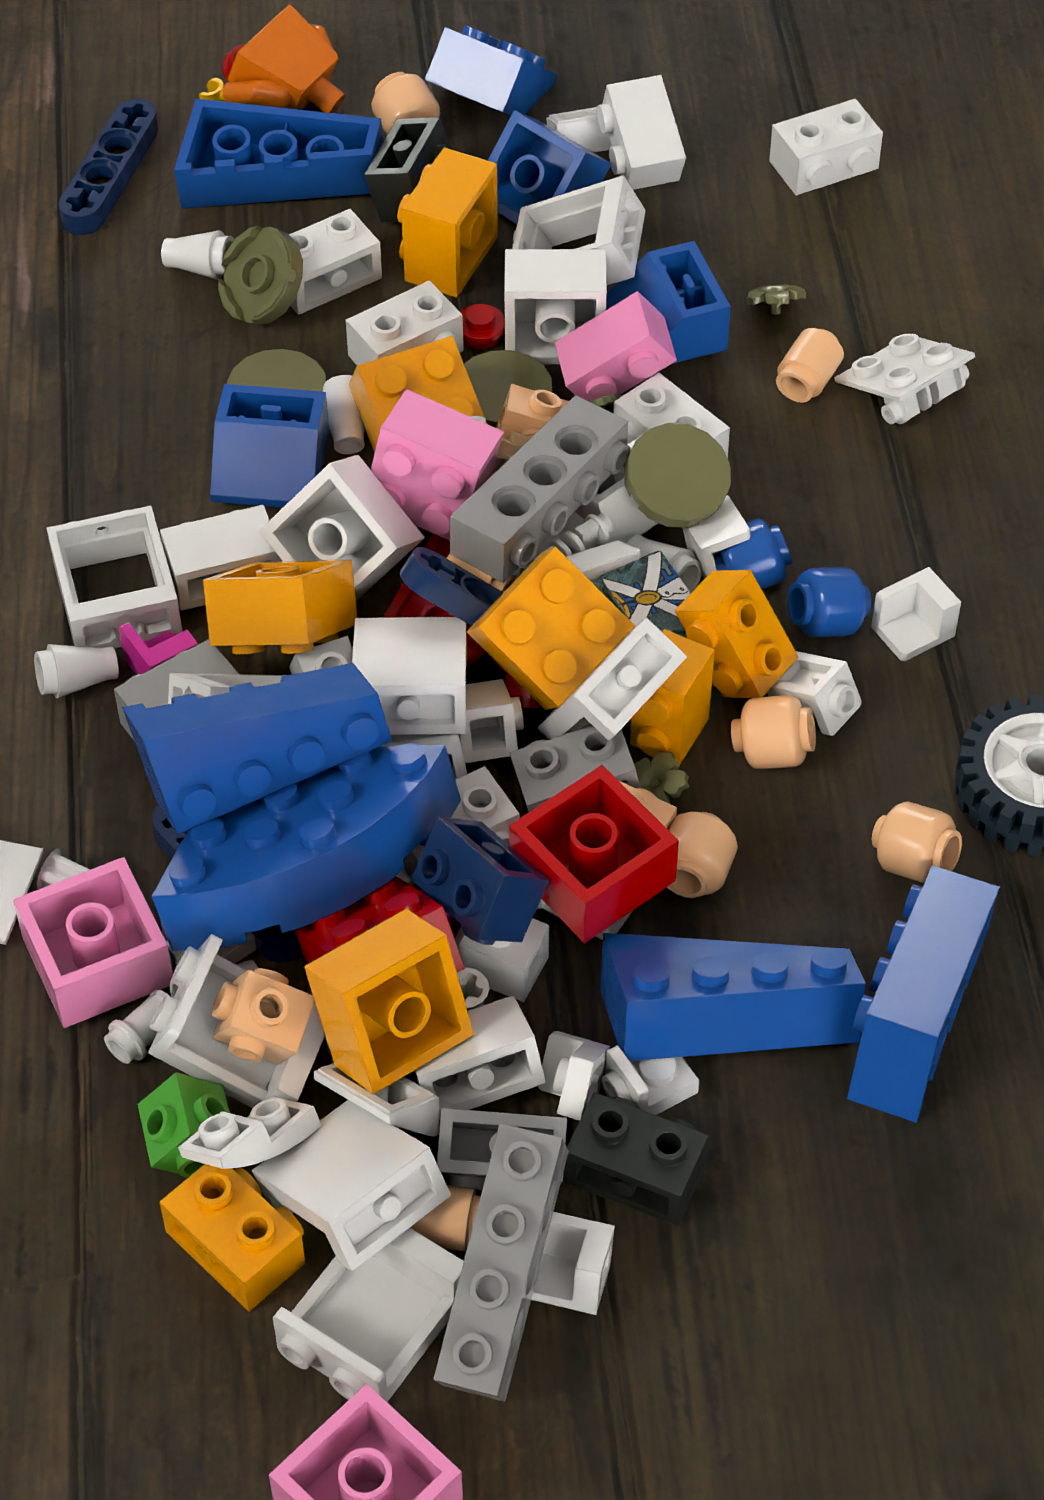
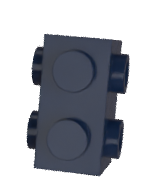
M437 817L411 877L430 896L429 898L443 906L445 913L450 914L463 926L461 931L465 936L484 945H493L495 941L522 943L549 882L546 876L482 821Z

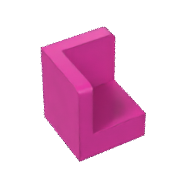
M129 622L118 627L124 660L135 675L143 674L174 658L180 652L198 645L188 630L174 635L171 631H166L144 642Z

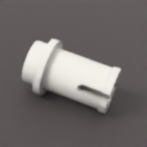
M154 990L150 997L123 1021L116 1019L109 1024V1033L104 1037V1041L110 1052L118 1060L128 1064L133 1059L139 1061L146 1056V1047L154 1041L157 1031L149 1028L160 1003L168 995L162 990Z

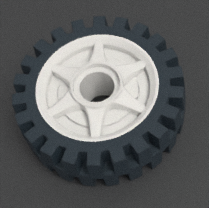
M1029 695L1026 706H1023L1019 696L1008 698L1004 709L997 702L987 708L985 716L979 714L972 721L971 728H967L963 736L956 763L954 784L955 795H959L958 805L962 813L969 812L968 822L975 830L985 825L984 838L993 844L1003 836L1005 837L1004 849L1016 853L1019 844L1027 845V856L1040 857L1042 847H1044V705L1042 695Z

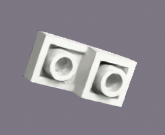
M272 1096L270 1099L264 1100L253 1107L247 1118L223 1111L209 1117L201 1123L198 1131L180 1145L178 1149L182 1158L222 1169L240 1168L263 1162L291 1149L322 1126L314 1106Z

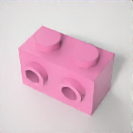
M638 291L555 342L566 387L575 395L589 402L609 394L621 395L677 361L665 317Z

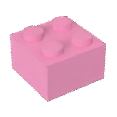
M406 389L380 428L371 471L414 525L450 540V516L492 476L504 431Z
M125 857L13 899L23 940L63 1028L149 995L154 990L158 991L170 986L173 971L168 945Z
M368 1384L364 1385L269 1474L273 1500H463L462 1471Z

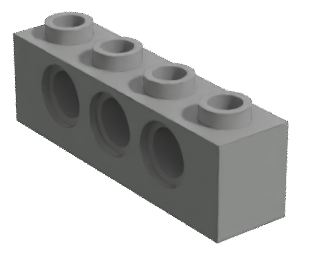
M575 395L450 516V555L502 583L519 567L527 566L533 559L536 550L551 535L556 536L559 534L568 518L582 504L587 505L596 495L598 488L612 474L616 475L624 468L630 454V447L627 445L629 421Z
M502 1123L499 1124L433 1379L442 1386L503 1402L506 1401L569 1151L563 1138Z

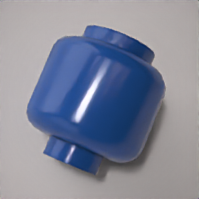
M760 518L746 522L751 534L749 540L723 549L718 554L713 555L717 571L751 570L762 590L782 582L786 577L785 566L793 564L779 526L769 527L768 523Z
M847 567L811 568L803 571L796 580V583L791 585L787 595V610L793 624L798 625L805 635L812 638L845 637L854 634L860 628L864 617L869 614L871 609L869 589L863 585L858 574Z

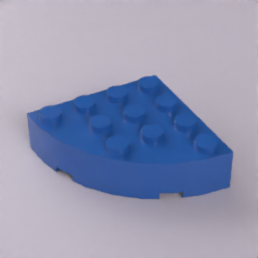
M408 743L401 746H379L189 829L152 895L172 951H185L189 946L198 950L211 934L223 940L219 947L221 948L247 943L246 933L259 931L278 924L282 933L288 932L342 910L388 883L405 869L402 860L404 857L417 848L418 845L425 847L437 817L451 818L461 801L446 746L419 745L416 743Z

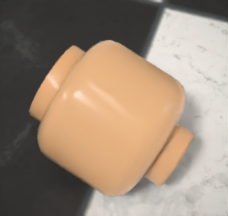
M392 73L382 79L376 86L371 103L372 111L376 118H381L382 128L386 135H388L397 119L440 116L439 103L425 81L416 74Z
M792 695L749 699L743 706L741 719H733L731 723L734 751L744 752L747 762L755 769L786 768L801 765L805 760L807 752L814 751L816 745V730L812 709L810 707H803L800 700Z
M902 802L894 806L887 815H882L877 820L872 832V845L877 848V858L882 869L892 874L924 883L932 865L949 871L955 868L961 854L962 836L960 832L956 831L955 823L950 815L916 803Z
M692 811L677 815L672 824L667 827L679 840L676 881L669 885L668 889L677 895L687 898L713 894L722 888L738 848L736 837L727 824L711 813Z

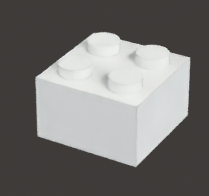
M505 249V350L530 355L542 364H560L555 342L606 311V249Z
M359 455L329 463L259 530L282 561L352 559L356 601L425 538Z

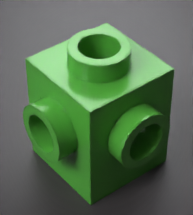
M175 1072L137 1104L150 1166L189 1178L204 1165V1163L182 1158L178 1147L198 1131L201 1123L209 1117L219 1114L221 1111L230 1113L222 1084Z

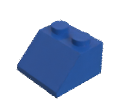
M516 110L513 111L488 161L497 163L498 213L516 224L518 223L522 207L600 183L612 164L545 123Z

